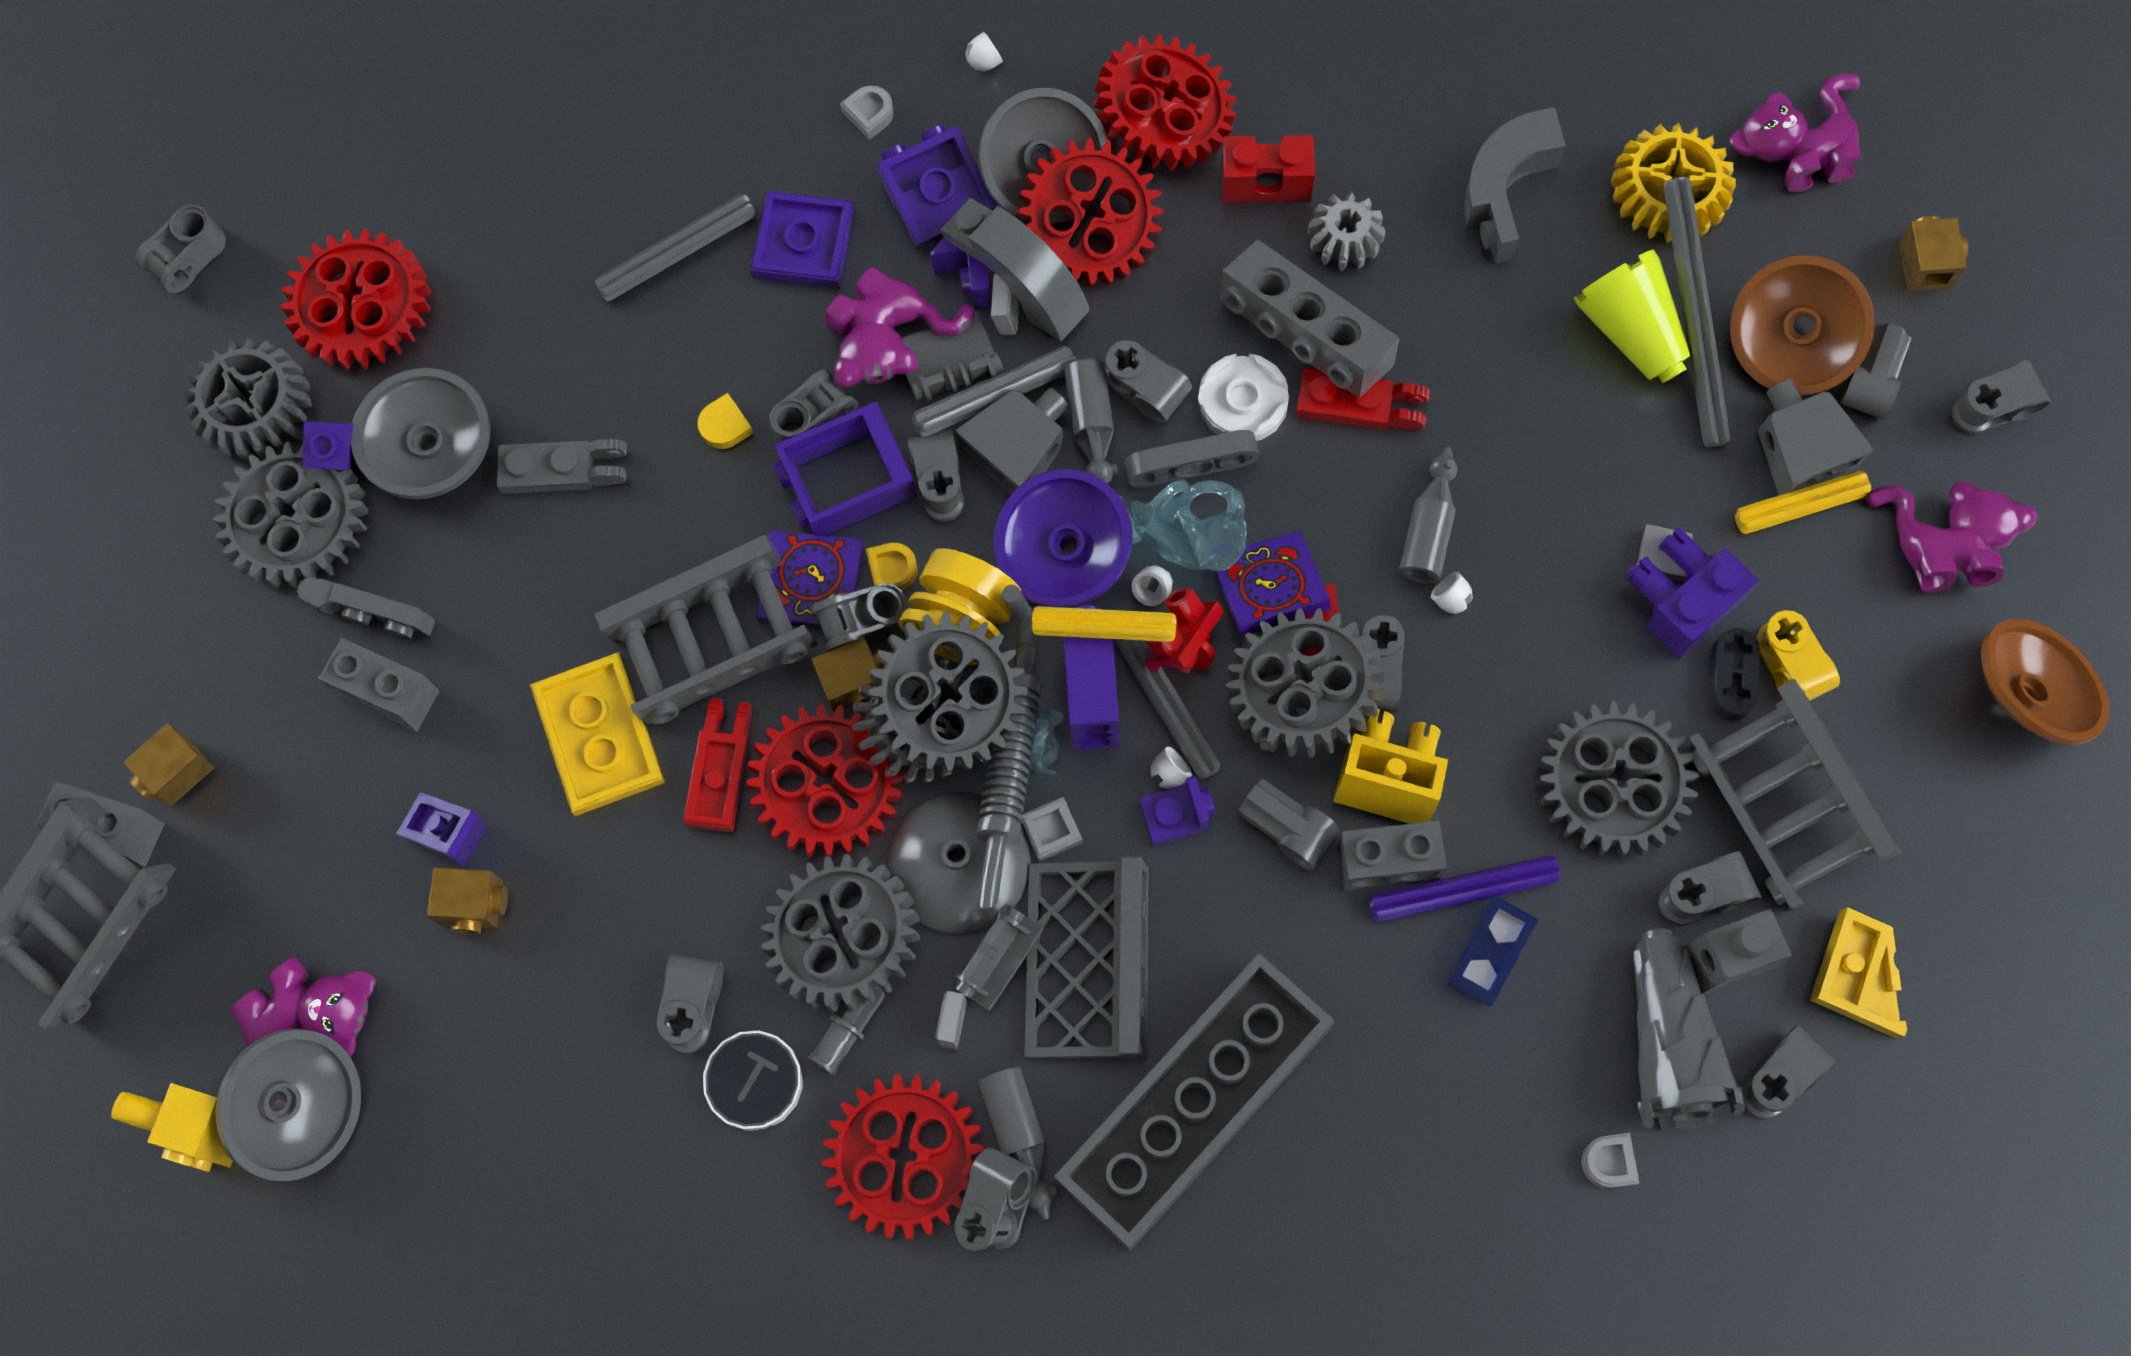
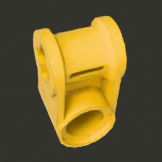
M1789 610L1777 612L1769 619L1768 623L1758 630L1755 638L1759 642L1760 657L1772 675L1777 688L1795 679L1811 701L1839 686L1840 677L1834 662L1824 652L1809 627L1807 620L1801 614ZM1795 627L1798 628L1797 632L1793 630ZM1785 634L1788 637V639H1782L1779 641L1776 635L1779 636Z

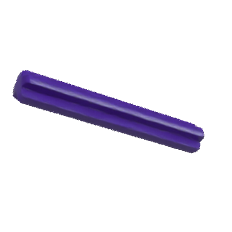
M1554 856L1541 857L1376 893L1370 896L1369 908L1374 921H1385L1554 884L1560 879V868Z

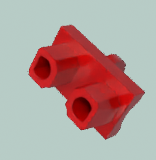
M1192 588L1174 590L1164 604L1170 613L1176 615V636L1174 641L1171 642L1146 641L1151 648V652L1143 663L1150 673L1157 672L1163 666L1174 667L1184 673H1190L1192 668L1195 670H1206L1215 659V652L1209 644L1212 640L1209 633L1224 613V609L1218 601L1201 602Z

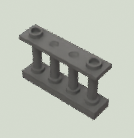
M762 535L594 614L600 630L615 643L618 641L626 643L647 695V698L632 704L631 708L633 713L645 723L662 724L679 715L680 709L781 662L782 664L795 663L806 657L809 649L818 646L815 637L805 625L793 629L770 576L773 573V569L783 565L777 548L766 535ZM745 582L754 584L776 638L752 649L748 645L728 597L731 592L730 589ZM704 601L711 603L733 658L709 669L706 667L685 616L689 608ZM661 621L668 622L690 678L664 689L643 637L646 628Z
M1792 679L1777 688L1783 700L1776 703V710L1710 746L1705 736L1697 733L1690 737L1696 749L1689 753L1694 754L1695 758L1692 760L1704 778L1710 774L1713 776L1771 876L1764 879L1775 901L1778 905L1787 902L1791 909H1798L1804 903L1796 890L1863 854L1870 857L1877 853L1880 860L1885 862L1902 853L1801 685L1795 679ZM1787 725L1790 729L1797 725L1800 726L1809 741L1801 746L1803 751L1742 785L1734 787L1721 762ZM1825 767L1834 782V785L1827 788L1828 794L1766 828L1759 829L1746 804L1811 768L1818 771ZM1838 810L1842 814L1851 810L1860 825V828L1852 831L1854 837L1785 873L1771 849L1772 846Z
M91 797L60 802L0 893V963H7L51 1001V1004L38 1022L43 1029L65 1023H75L88 1011L91 1006L89 998L148 910L164 898L168 891L166 884L176 870L170 863L138 869L95 832L96 826L94 824L104 811V808ZM79 847H82L128 886V889L115 908L70 871L71 865L69 862ZM53 886H57L102 925L90 946H87L44 909V900ZM28 924H31L77 964L64 984L19 947L20 940L18 939Z

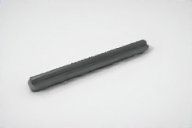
M1688 177L1673 178L1665 183L1664 193L1688 349L1691 356L1690 362L1702 439L1706 447L1722 446L1727 444L1731 437L1691 180Z

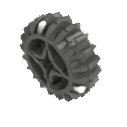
M248 338L242 348L236 342L230 341L228 351L225 353L213 348L214 359L210 363L198 360L202 372L200 375H188L189 382L194 388L183 392L185 400L189 403L184 410L186 416L191 421L192 430L198 437L203 438L202 441L210 449H218L224 456L229 458L236 453L241 459L248 461L249 455L252 454L253 450L259 456L266 458L267 446L274 445L275 448L283 450L281 439L286 435L297 438V431L293 426L307 421V416L302 410L312 407L311 399L306 394L311 388L310 383L304 377L303 368L297 361L293 360L286 350L282 348L277 350L272 343L266 340L259 346L255 340ZM243 390L251 396L249 400L254 406L253 409L245 402L247 398L243 394Z
M943 659L937 665L944 670H949L950 661ZM961 671L946 685L937 682L941 691L922 710L925 715L921 718H926L927 720L938 708L941 694L946 701L951 699L955 703L957 702L953 693L964 679L965 672ZM870 677L874 686L863 684L859 687L858 693L867 699L869 703L858 702L853 705V712L866 716V720L853 724V730L855 732L867 731L869 738L861 741L858 745L861 750L874 746L878 751L870 759V763L873 766L887 759L889 762L885 769V775L888 777L895 776L902 766L903 781L907 783L914 781L917 771L924 783L934 780L935 770L941 777H946L952 773L951 771L945 772L942 759L938 758L930 770H926L924 767V756H917L912 762H906L909 747L905 744L892 751L890 749L892 740L888 734L879 735L877 733L884 724L883 716L873 717L869 714L871 710L881 705L880 699L868 697L867 691L880 687L881 682ZM974 686L969 688L970 696L976 693ZM924 689L920 691L914 700L903 696L901 698L909 705H920L924 700L925 692ZM939 715L935 723L939 736L947 740L956 739L960 730L957 719L952 716V727H950L951 722L942 715ZM955 758L954 765L962 766L959 758Z

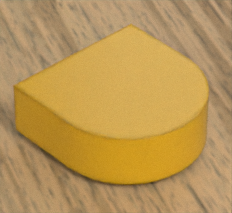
M728 393L707 405L698 417V429L703 440L709 446L716 449L731 448L754 434L752 427Z
M887 543L866 549L874 586L881 583H890L904 590L915 581L918 573L917 561L914 553L907 546L901 543Z

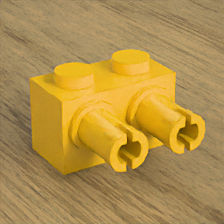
M1377 709V717L1364 715L1367 730L1361 732V735L1353 734L1352 743L1349 744L1341 764L1333 802L1409 824L1430 822L1441 798L1448 759L1435 756L1441 734L1440 729L1431 724L1428 735L1424 736L1426 722L1413 723L1410 726L1408 745L1405 748L1388 743L1391 728L1394 725L1392 714L1384 711L1380 723L1377 722L1380 709Z
M171 1083L163 1103L125 1091L121 1092L116 1098L111 1113L112 1119L151 1132L147 1142L165 1148L161 1158L210 1172L213 1163L230 1168L233 1162L225 1151L217 1130V1097Z

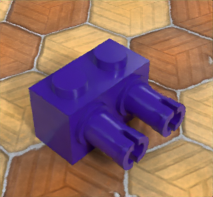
M1681 526L1673 531V535H1668L1658 546V549L1663 551L1688 575L1685 584L1675 586L1647 556L1641 559L1639 565L1636 564L1624 577L1655 606L1652 609L1654 614L1646 626L1679 659L1740 606L1760 581L1726 548L1717 555L1711 554L1709 556L1683 531L1684 529Z

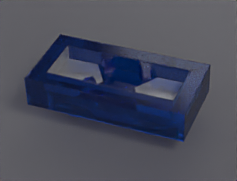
M1494 895L1447 983L1491 1007L1539 919Z

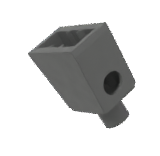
M1792 379L1778 383L1766 392L1776 412L1769 415L1758 429V435L1778 495L1820 483L1858 467L1873 451L1870 443L1831 393L1821 392L1803 400Z
M1051 388L1034 404L1018 390H1012L956 430L959 450L1012 495L1023 483L1039 474L1045 473L1061 451L1063 431L1055 421L1068 409V404L1059 393Z
M1771 909L1706 932L1683 947L1688 948L1701 994L1704 993V995L1784 966L1792 956ZM1707 951L1713 958L1715 971L1707 963L1705 956Z

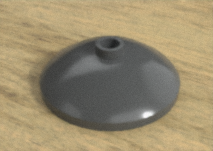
M1043 87L1017 93L1006 99L994 110L983 128L978 148V162L983 183L993 200L1002 209L1016 217L1018 209L1029 206L1028 203L1018 198L1021 190H1033L1025 181L1027 174L1034 173L1041 176L1036 166L1030 160L1031 153L1034 150L1040 152L1043 159L1052 164L1050 158L1052 148H1058L1065 156L1067 155L1066 147L1070 140H1073L1079 151H1082L1086 140L1092 138L1095 150L1100 151L1106 140H1108L1105 129L1097 115L1084 101L1066 91ZM1079 172L1070 175V182L1077 191L1088 192L1092 189V182L1086 174ZM1107 178L1103 179L1095 197L1088 205V207L1084 209L1085 211L1098 198L1106 183ZM1054 211L1048 216L1050 224L1070 220L1065 213L1060 211ZM1016 217L1017 219H1019V220H1021V221H1024V222L1029 223V220L1021 219V218H1019V217Z
M434 368L410 369L385 379L363 399L352 423L354 426L351 448L360 470L380 490L405 499L432 498L457 488L477 470L488 449L491 431L490 419L486 406L479 394L461 377L448 371ZM436 441L432 449L423 450L427 442Z
M950 792L923 801L901 820L889 843L886 863L887 869L891 873L890 878L898 876L904 884L902 892L908 891L914 899V903L908 909H914L920 919L918 923L939 933L966 935L990 928L998 917L996 915L999 910L1002 911L1006 904L1013 908L1018 905L1029 882L1031 853L1026 834L1021 826L1019 842L1006 845L997 904L988 909L978 907L977 903L987 842L976 837L977 822L980 819V803L982 801V795ZM954 848H961L966 852L964 859L957 863L951 862L948 859L949 852Z
M285 1029L261 1037L249 1045L234 1060L219 1089L216 1104V1124L219 1138L225 1151L241 1169L256 1177L270 1181H293L316 1173L328 1165L342 1151L355 1129L361 1105V1086L358 1072L345 1049L324 1034L305 1029ZM277 1092L278 1100L270 1108L269 1099L273 1093Z

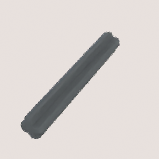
M745 194L737 195L597 277L595 285L606 301L617 298L752 219L756 215L753 204Z
M1060 347L915 411L912 424L920 437L930 436L979 414L1012 390H1018L1024 394L1064 376V368L1076 361V358L1069 347Z
M1113 639L1197 779L1204 780L1213 776L1220 770V762L1162 667L1157 672L1150 673L1143 663L1151 652L1146 641Z

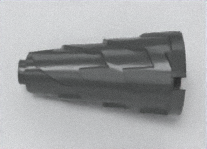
M1669 929L1647 931L1641 935L1642 941L1635 946L1632 956L1638 1001V1073L1641 1102H1638V1108L1642 1124L1652 1129L1654 1126L1653 1118L1656 1117L1659 1118L1661 1131L1706 1127L1724 1122L1721 1109L1730 1106L1733 1118H1735L1745 1110L1742 1088L1736 1084L1721 1038L1718 1037L1715 1025L1712 1022L1704 993L1701 994L1688 948H1683L1682 940L1679 936H1673Z

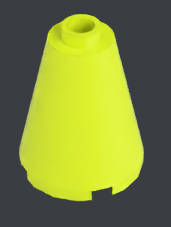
M1652 249L1638 256L1641 261L1633 266L1624 263L1583 289V294L1577 295L1573 299L1590 320L1649 380L1659 377L1663 384L1687 370L1683 361L1691 356L1660 258L1655 250Z

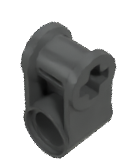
M191 204L185 205L176 210L172 217L152 237H149L141 244L136 252L135 262L142 270L154 273L161 280V285L167 292L178 293L186 289L202 269L222 252L225 247L226 236L221 227L202 207ZM200 229H202L199 234H197L196 236H194L197 231H199ZM154 251L159 253L157 257L153 255ZM177 271L180 273V276L177 277L174 273Z
M1121 340L1114 343L1106 354L1107 367L1105 371L1108 387L1136 406L1141 413L1156 423L1165 424L1193 388L1190 380L1180 370L1163 362L1139 343L1132 340Z
M2026 360L1972 382L1966 390V394L1955 401L1951 407L1950 415L1955 426L1964 433L1979 434L2011 421L2015 422L2028 418L2045 409L2052 401L2030 361Z
M827 369L817 371L798 389L772 408L769 417L775 444L857 410L858 402L852 396H845L833 383V375ZM796 422L802 424L800 429L793 432L782 430L789 423Z
M952 428L941 430L927 437H920L919 435L907 437L913 472L918 480L926 514L932 520L938 522H949L956 519L964 508V496L958 471L960 466ZM946 491L945 495L937 496V493Z
M881 583L853 593H843L811 605L809 608L811 614L818 616L827 641L823 646L825 652H828L860 638H866L888 629L899 621L902 612L907 609V601L902 590L896 585ZM873 599L879 600L884 604L887 610L886 618H882L875 613L872 607Z
M1377 615L1369 619L1364 625L1361 636L1370 635L1372 649H1378L1380 653L1381 664L1378 666L1383 667L1385 681L1379 683L1383 687L1384 698L1382 700H1374L1377 705V709L1398 711L1403 679V669L1401 667L1405 633L1401 623L1394 617ZM1382 634L1386 636V649L1377 648L1378 643L1375 640L1377 635Z
M1733 852L1676 875L1660 893L1658 906L1660 913L1667 921L1682 926L1749 906L1760 900L1761 894L1742 852ZM1680 892L1682 897L1691 896V898L1693 899V903H1691L1689 900L1681 901L1678 897V893Z
M675 954L670 956L665 970L664 991L657 1017V1030L659 1035L675 1051L682 1054H692L701 1050L707 1043L715 1005L722 988V961ZM687 1018L693 1024L692 1028L683 1029L681 1036H679L674 1029L676 1026H684Z
M1797 1024L1769 1052L1768 1058L1744 1082L1741 1088L1745 1110L1758 1119L1774 1118L1791 1106L1803 1092L1809 1090L1832 1067L1837 1059ZM1767 1085H1770L1775 1090L1771 1100L1765 1099L1762 1095Z
M987 1148L978 1155L972 1165L969 1184L960 1212L956 1218L955 1232L960 1245L970 1251H981L989 1246L998 1250L1006 1249L1017 1242L1029 1200L1037 1184V1172L1034 1167L993 1148ZM971 1219H980L978 1223H969ZM997 1231H1007L1005 1235H996Z

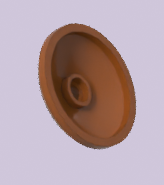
M1812 255L1792 256L1767 265L1745 284L1732 310L1730 336L1738 361L1745 371L1758 383L1770 389L1778 383L1792 379L1800 395H1810L1837 386L1851 376L1861 365L1872 344L1875 316L1867 290L1861 281L1846 267L1824 257ZM1808 317L1812 321L1813 326L1808 334L1800 335L1795 331L1794 325L1798 318Z
M2026 619L2002 621L1987 633L1981 648L1984 677L1996 701L2015 722L2044 740L2069 746L2089 743L2105 730L2110 715L2106 690L2094 667L2070 641L2049 627Z

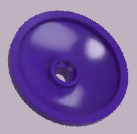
M1073 469L1048 471L1023 483L1005 502L998 516L994 531V553L999 570L1017 583L1025 599L1044 607L1074 608L1085 605L1102 596L1122 575L1128 563L1133 542L1130 515L1124 502L1115 490L1102 479L1090 473ZM1071 539H1076L1077 548L1071 553H1065V543Z

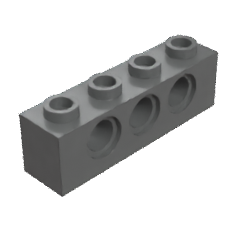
M1257 239L1222 270L1220 300L1224 302L1226 307L1233 313L1241 314L1254 323L1267 337L1275 338L1292 350L1302 362L1310 363L1323 372L1339 388L1347 389L1360 398L1394 366L1400 337Z

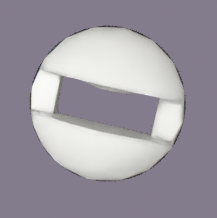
M985 32L973 38L967 45L965 51L967 62L977 71L986 72L1003 62L1000 54Z
M1158 565L1145 567L1134 577L1132 592L1142 604L1157 606L1169 596L1172 590L1173 581L1171 575ZM1154 578L1159 581L1155 593L1148 589Z
M1453 572L1435 586L1430 597L1445 612L1457 614L1467 609V604L1472 602L1473 593L1465 578L1459 572Z
M1166 747L1152 761L1150 776L1154 778L1158 774L1163 779L1158 786L1164 789H1171L1182 785L1186 778L1191 777L1192 770L1181 754L1171 747Z

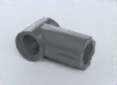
M1892 323L1875 324L1870 349L1861 365L1848 377L1841 393L1839 404L1883 420L1887 417L1900 388L1901 381L1897 380L1912 338L1907 335L1903 327Z
M1263 778L1253 787L1238 810V815L1276 841L1278 848L1285 856L1309 871L1315 868L1341 833L1338 825L1324 813L1311 806L1302 807Z

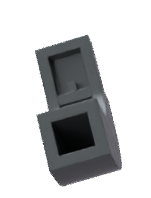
M1555 107L1525 113L1506 122L1488 137L1474 160L1464 199L1465 223L1467 228L1480 225L1483 246L1485 249L1491 248L1495 264L1513 260L1519 242L1506 190L1513 182L1523 176L1557 169L1560 166L1566 143Z
M969 198L940 229L947 242L985 264L1009 286L1018 298L1028 322L1057 340L1062 341L1090 311L1083 291L1060 258L1031 229L1001 207L997 206L992 211Z

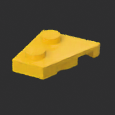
M1849 907L1839 910L1810 1001L1893 1038H1901L1906 1035L1907 1025L1906 1021H1900L1896 991L1901 990L1899 970L1894 963L1896 947L1893 927Z

